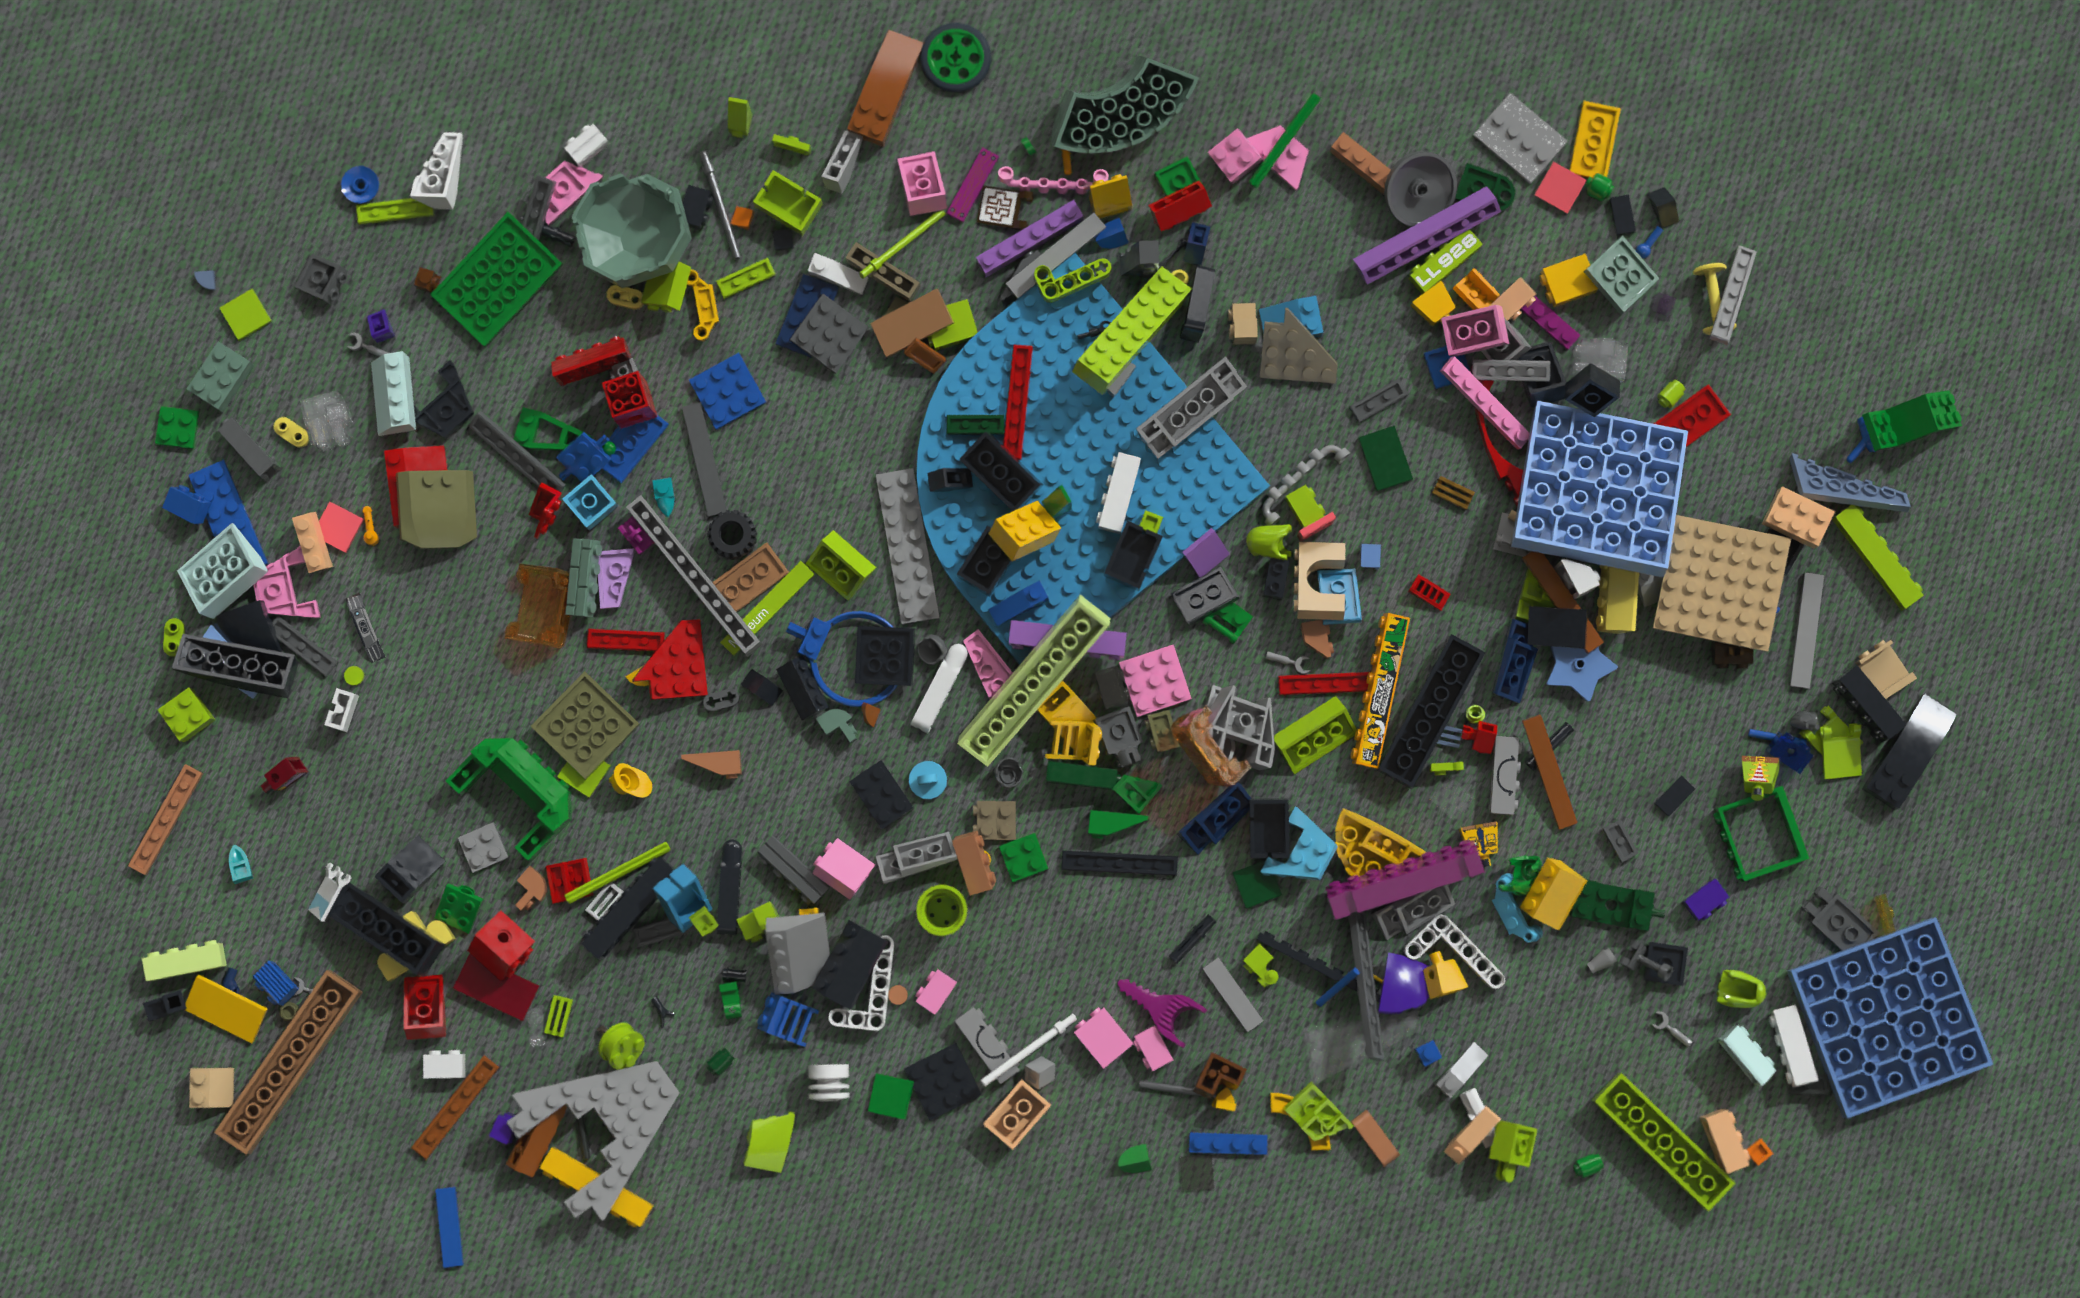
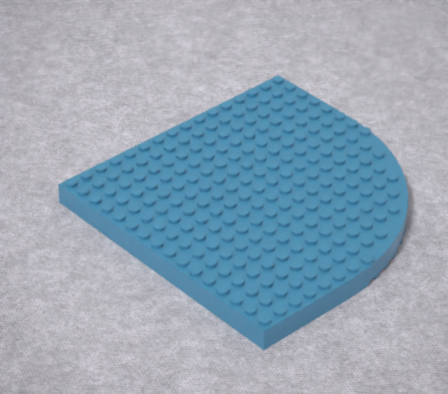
M1074 253L1052 271L1053 277L1057 279L1085 266V264ZM1082 273L1080 278L1087 281L1091 276L1088 273ZM1065 281L1063 286L1066 289H1070L1073 287V283ZM1100 282L1053 303L1046 302L1037 285H1035L986 324L967 342L945 371L930 400L921 428L917 453L918 496L925 529L933 550L957 590L1019 665L1030 654L1032 648L1024 647V650L1012 649V645H1009L1011 620L1054 625L1079 595L1083 596L1109 618H1112L1183 560L1185 556L1182 552L1212 528L1217 532L1270 487L1213 417L1208 419L1178 445L1168 450L1159 459L1143 443L1136 428L1187 387L1150 342L1131 362L1136 365V369L1114 398L1107 391L1101 395L1072 372L1077 360L1101 334L1079 340L1077 335L1089 332V329L1098 328L1102 321L1112 322L1123 310ZM1048 289L1045 294L1052 297L1056 294V291ZM1104 324V328L1109 326V324ZM1013 344L1033 346L1022 460L1019 461L1044 485L1024 506L1037 500L1042 505V501L1060 485H1063L1072 501V510L1054 519L1061 527L1055 541L1012 561L991 596L988 597L958 578L957 572L986 527L990 526L992 528L997 518L1013 511L972 471V488L946 492H930L927 473L942 468H967L959 459L981 436L947 435V415H1004L1005 432ZM993 435L1003 445L1004 435ZM1119 452L1141 458L1122 532L1127 520L1140 525L1145 510L1163 517L1157 532L1163 538L1139 591L1104 576L1106 567L1121 534L1099 529V523H1096L1098 512H1103L1104 505L1101 504L1103 494H1107L1109 486H1106L1108 476L1113 475L1114 468H1111L1113 457H1118ZM1040 580L1048 596V601L997 627L988 609Z

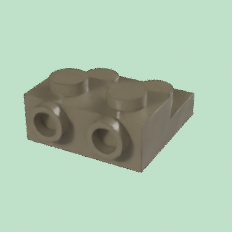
M977 801V805H973V817H977V824H973V831H978L983 840H1016V801Z

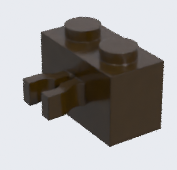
M1716 641L1711 642L1712 665H1717V669H1728L1729 665H1736V669H1748V665L1754 664L1753 649Z

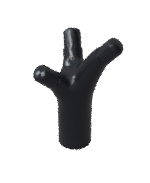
M657 996L651 999L658 1012L661 1022L660 1027L664 1028L666 1015L674 1016L675 1013L668 1011Z

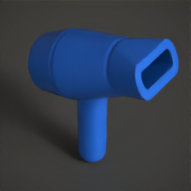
M1863 417L1857 419L1862 440L1848 455L1847 462L1852 463L1865 447L1869 452H1876L1874 451Z

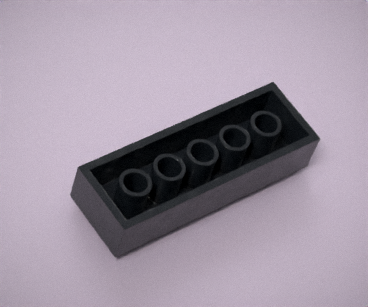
M654 858L648 864L649 869L645 873L641 872L634 881L636 883L631 888L627 887L621 894L623 898L619 902L615 901L608 909L610 912L597 920L595 923L597 927L593 931L589 930L582 937L584 941L581 945L598 960H603L658 900L653 888L666 877L669 879L670 874L675 870L664 858Z

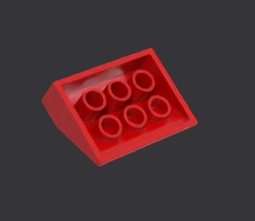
M620 336L609 339L608 343L593 344L590 349L585 351L584 349L574 351L573 355L567 357L566 355L558 356L555 358V361L551 362L552 375L560 386H564L610 370L612 365L631 359L624 337L620 338Z
M444 445L384 451L393 525L397 529H399L396 473L404 471L448 470Z

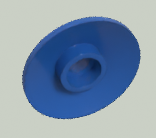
M355 166L344 174L341 181L342 192L347 199L354 203L369 202L378 193L379 179L372 169L365 166ZM360 183L365 184V187L363 189L358 188V185Z

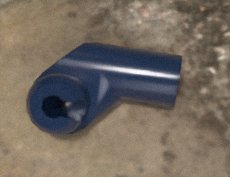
M229 967L223 981V986L239 994L240 989L234 980L238 970Z

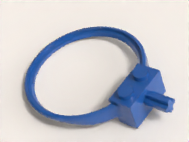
M852 611L840 614L826 622L814 617L807 629L790 622L786 633L802 640L796 653L808 658L811 673L817 685L834 701L853 707H862L863 702L873 705L888 697L898 686L889 685L882 693L869 699H847L837 695L827 687L819 674L817 662L813 663L821 650L831 626L847 619L863 618L874 621L882 627H893L884 618L869 612Z

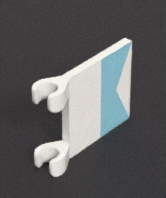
M332 863L327 864L326 876L308 909L323 922L341 888L348 884L351 879L350 875L347 874L345 879L341 880L343 872L340 871L339 866H336V869L331 871Z

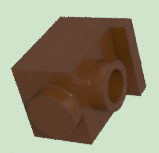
M419 267L414 286L419 290L432 293L439 286L441 276H438L432 270Z

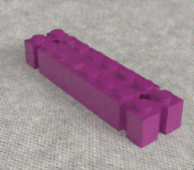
M1464 840L1455 848L1445 846L1438 852H1426L1419 858H1407L1400 864H1388L1384 869L1378 871L1373 869L1367 871L1362 876L1353 875L1347 878L1348 882L1340 884V881H1334L1325 888L1335 920L1349 916L1350 913L1356 911H1365L1457 882L1467 876L1472 877L1485 873L1474 841Z

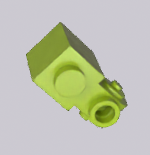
M1258 944L1242 961L1245 963L1243 967L1250 974L1254 972L1259 977L1257 981L1265 988L1267 985L1277 982L1278 973L1275 970L1267 971L1266 965L1273 957Z

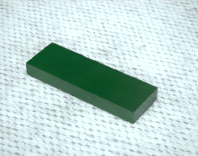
M947 415V435H982L985 431L990 432L992 435H1004V415Z

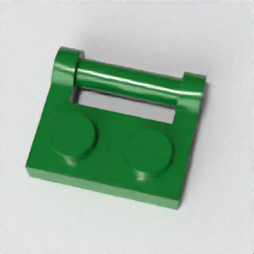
M1231 603L1207 616L1202 623L1214 628L1234 645L1253 616L1235 603ZM1216 614L1237 629L1236 632H1231L1212 619Z

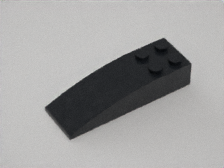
M182 634L172 670L233 688L288 698L298 662L293 654Z
M1924 693L1906 720L1907 726L1898 732L1862 789L1891 809H1900L1929 764L1957 714Z
M350 882L342 888L328 913V916L416 975L422 977L426 976L446 945Z

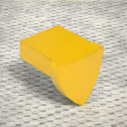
M1228 1088L1221 1090L1216 1098H1214L1212 1107L1235 1111L1236 1103L1231 1091Z

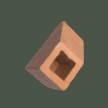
M1322 620L1301 623L1304 644L1325 659H1330L1334 650L1332 642H1328L1327 635H1330L1329 625H1323Z

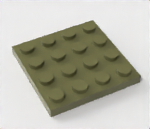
M584 671L531 727L579 774L587 779L640 724Z

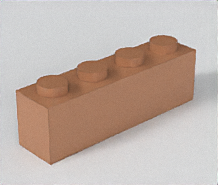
M1343 132L1331 146L1330 152L1384 194L1385 183L1390 169Z

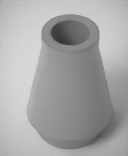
M1608 948L1606 950L1603 949L1587 965L1592 973H1595L1596 971L1613 966V963L1617 960Z

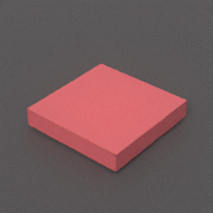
M1553 162L1535 196L1568 214L1587 180Z
M329 501L319 520L324 541L347 553L364 519Z
M1333 512L1301 529L1297 537L1301 542L1332 525L1336 516Z

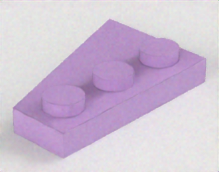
M635 549L602 551L599 556L600 572L598 574L600 609L621 607Z

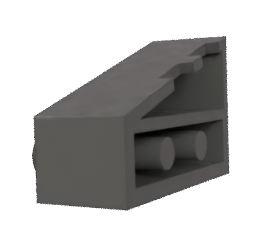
M1158 240L1138 241L1131 246V250L1126 249L1125 253H1120V276L1143 275V278H1152L1158 271Z

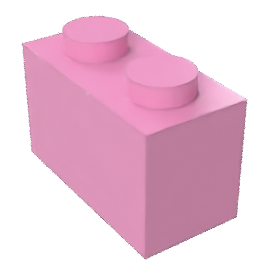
M940 970L932 971L926 979L929 982L925 988L921 987L916 994L918 998L916 1002L935 1015L957 984L956 981Z
M1155 1025L1134 1036L1136 1040L1133 1043L1138 1052L1142 1050L1145 1056L1142 1058V1061L1147 1069L1151 1068L1154 1071L1173 1061Z

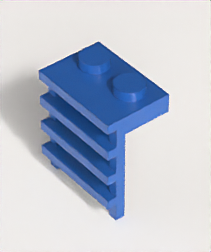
M771 992L765 1001L764 1012L758 1018L757 1029L805 1047L807 1043L802 1042L806 1028L812 1013L818 1014L819 1010ZM792 1005L797 1006L786 1035L781 1034ZM802 1009H805L806 1013L795 1039L791 1038Z

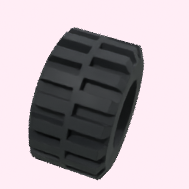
M726 510L724 513H718L719 515L712 519L713 522L709 524V531H707L708 541L713 550L723 558H729L730 560H735V558L741 559L743 558L742 556L750 554L749 551L754 549V544L757 541V531L752 520L745 513H741L738 510ZM731 524L739 525L744 533L742 540L736 545H726L721 538L723 529Z

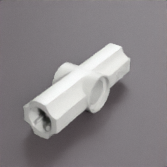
M1475 1088L1460 1094L1462 1102L1467 1109L1468 1118L1472 1120L1485 1106ZM1495 1128L1482 1140L1485 1148L1493 1144Z

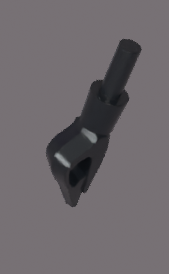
M1102 321L1098 328L1089 329V332L1077 335L1078 340L1089 336L1091 338L1098 336L1106 329L1104 324H1110L1111 322Z

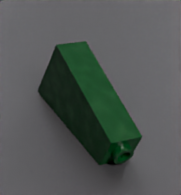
M1048 761L1046 783L1112 790L1120 780L1121 775L1117 774L1115 769Z

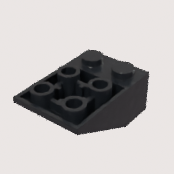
M417 835L388 861L374 877L400 902L406 904L446 861Z

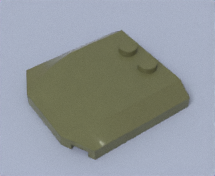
M440 470L396 473L401 541H406L418 549L459 548L477 538L473 471Z

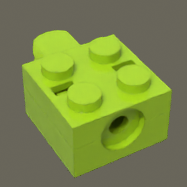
M1500 1120L1494 1129L1495 1135L1493 1144L1490 1147V1158L1499 1160L1496 1178L1510 1183L1514 1179L1516 1165L1530 1167L1537 1129Z

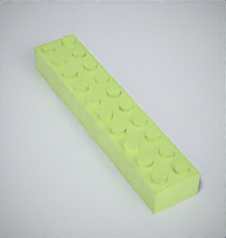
M1079 595L959 735L957 744L988 767L1108 628L1110 618L1083 596Z

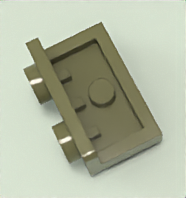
M1170 710L1147 715V720L1144 721L1147 731L1152 733L1153 738L1150 739L1152 750L1156 749V752L1160 753L1179 748Z

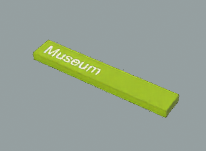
M800 561L742 620L753 634L756 635L815 574ZM729 634L720 642L733 656L741 650Z

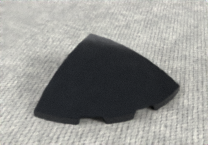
M263 600L235 608L212 619L217 631L227 642L282 652L276 637L273 621L269 618Z

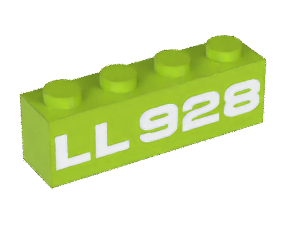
M1469 229L1454 237L1451 242L1443 243L1439 247L1440 251L1436 254L1432 252L1428 255L1421 267L1416 265L1410 271L1409 280L1421 294H1424L1476 253L1483 244Z

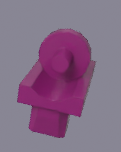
M633 516L618 527L639 555L654 544L653 540Z

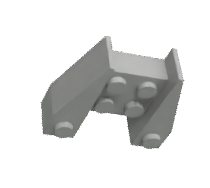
M1235 685L1221 688L1198 729L1195 749L1210 754L1222 752L1225 737L1247 744L1243 765L1256 770L1270 769L1275 752L1271 698L1256 700L1255 704L1235 697Z

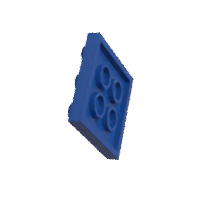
M739 353L689 379L716 430L766 403Z

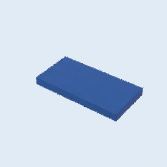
M657 415L656 418L625 428L618 426L609 437V441H612L616 446L615 453L610 456L611 460L602 469L622 484L669 424Z

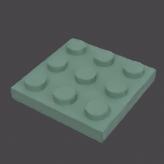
M1623 236L1618 238L1584 270V273L1620 315L1659 280L1658 276Z

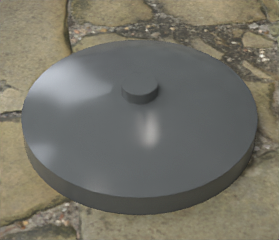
M1430 151L1412 152L1401 158L1392 167L1387 176L1384 188L1387 208L1398 221L1413 227L1452 206L1457 192V179L1452 166L1442 156Z

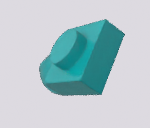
M672 478L652 480L657 505L660 511L666 517H669L674 507L675 497Z
M233 845L229 853V867L234 884L253 879L250 862L246 854L240 847Z

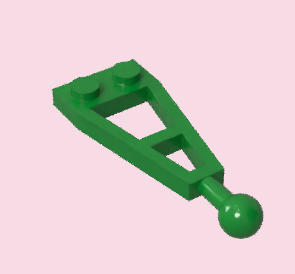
M523 407L514 440L522 447L529 449L563 451L569 445L566 443L570 432L577 436L583 432L541 411ZM541 419L562 428L558 444L534 443ZM608 441L602 446L607 455L611 456L615 453L616 446L612 441Z

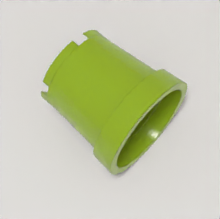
M936 885L930 887L918 900L916 908L917 918L921 926L934 935L944 936L952 934L963 925L966 919V901L962 894L951 886ZM938 898L942 900L940 903L937 902ZM953 905L956 906L955 910H952ZM931 913H934L933 918L930 917ZM946 920L949 921L948 925L944 923Z

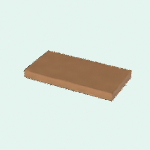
M935 289L870 324L885 356L888 358L906 349L915 338L921 341L954 324V321L939 289Z
M766 542L712 583L737 613L783 579L789 571Z

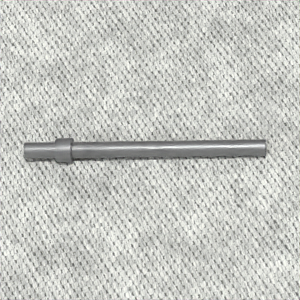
M707 150L701 151L700 156L704 165L702 168L704 174L707 175L734 260L741 258L714 175V165L710 162Z

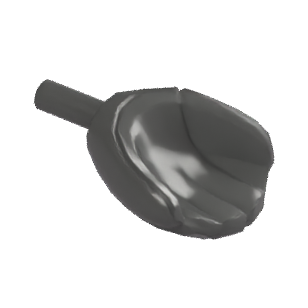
M1802 710L1791 718L1790 725L1803 730L1819 729L1818 715L1814 711Z

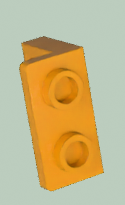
M1474 268L1453 287V290L1473 310L1489 307L1500 296L1496 289Z

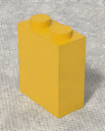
M1586 253L1542 269L1541 275H1539L1542 286H1546L1548 291L1546 297L1548 302L1553 304V307L1598 291L1596 285L1584 273V270L1590 266Z

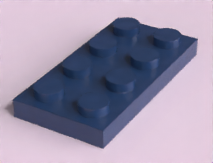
M803 274L775 344L812 358L789 339L819 297L825 294L834 301L839 287Z

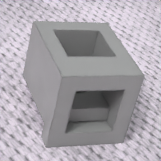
M631 358L612 365L613 371H610V376L612 379L623 376L620 374L621 369H626V374L638 371L634 359Z

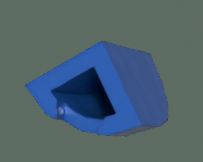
M1120 218L1104 224L1106 229L1096 236V242L1103 248L1112 249L1129 243Z

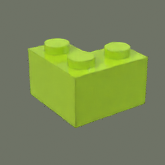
M771 902L752 909L753 912L737 919L747 942L755 943L763 939L762 935L766 934V918L779 917Z

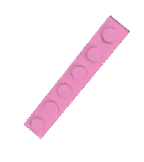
M1455 356L1451 357L1440 372L1517 450L1521 449L1529 439L1530 433Z

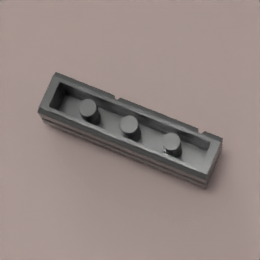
M774 835L757 851L760 854L758 859L765 865L768 863L774 867L772 872L780 879L782 877L787 879L786 885L794 892L798 890L803 895L800 898L808 905L810 903L815 905L830 889L821 879L812 874L813 872Z

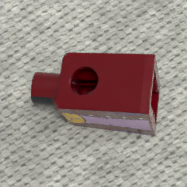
M286 757L264 775L267 781L261 784V788L266 794L273 790H284L309 771L299 757Z

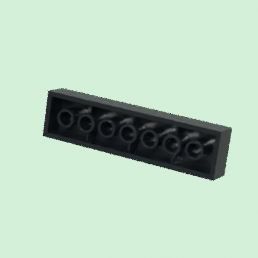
M1453 634L1449 636L1379 765L1378 772L1410 789L1413 788L1486 652Z

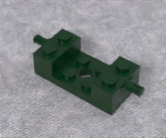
M1587 880L1570 910L1569 917L1640 931H1649L1652 917L1664 919L1665 915L1663 914L1666 911L1654 909L1655 892L1639 889L1633 890ZM1609 899L1614 900L1616 903V908L1613 911L1608 910L1605 906Z

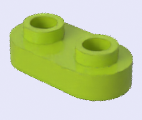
M177 618L169 619L164 627L163 650L171 657L176 656L182 634H185V625ZM176 624L177 629L172 631L171 626ZM172 643L176 645L174 650L170 649Z

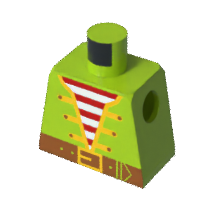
M1742 756L1744 791L1752 793L1751 798L1753 800L1760 801L1763 799L1764 794L1773 793L1779 773V758Z

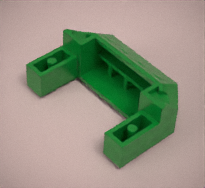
M514 738L484 739L470 751L472 754L446 779V782L458 794L463 796L488 769L492 770L538 814L537 817L540 819L535 827L514 847L525 859L532 862L572 820L571 792L568 790L570 786L563 779L557 780L554 777L556 773L549 766L545 768L541 764L543 760L536 753L530 754L527 751L529 747L521 739L519 741Z

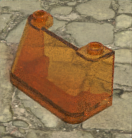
M519 564L516 577L518 582L524 585L518 620L517 622L511 621L507 625L504 639L557 649L564 646L570 615H565L570 572L552 567Z
M1207 705L1178 717L1171 725V732L1208 784L1230 787L1236 784L1251 768L1247 760L1238 762L1236 757L1228 760L1208 731L1213 725L1208 722L1212 711Z

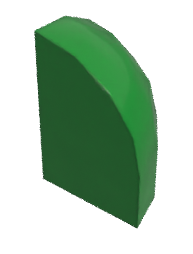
M1142 1144L1128 1148L1122 1153L1118 1167L1128 1173L1152 1170L1147 1145Z

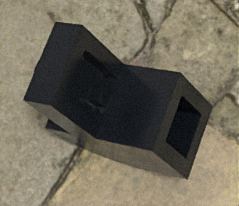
M181 990L143 1003L148 1022L168 1017L187 1009Z

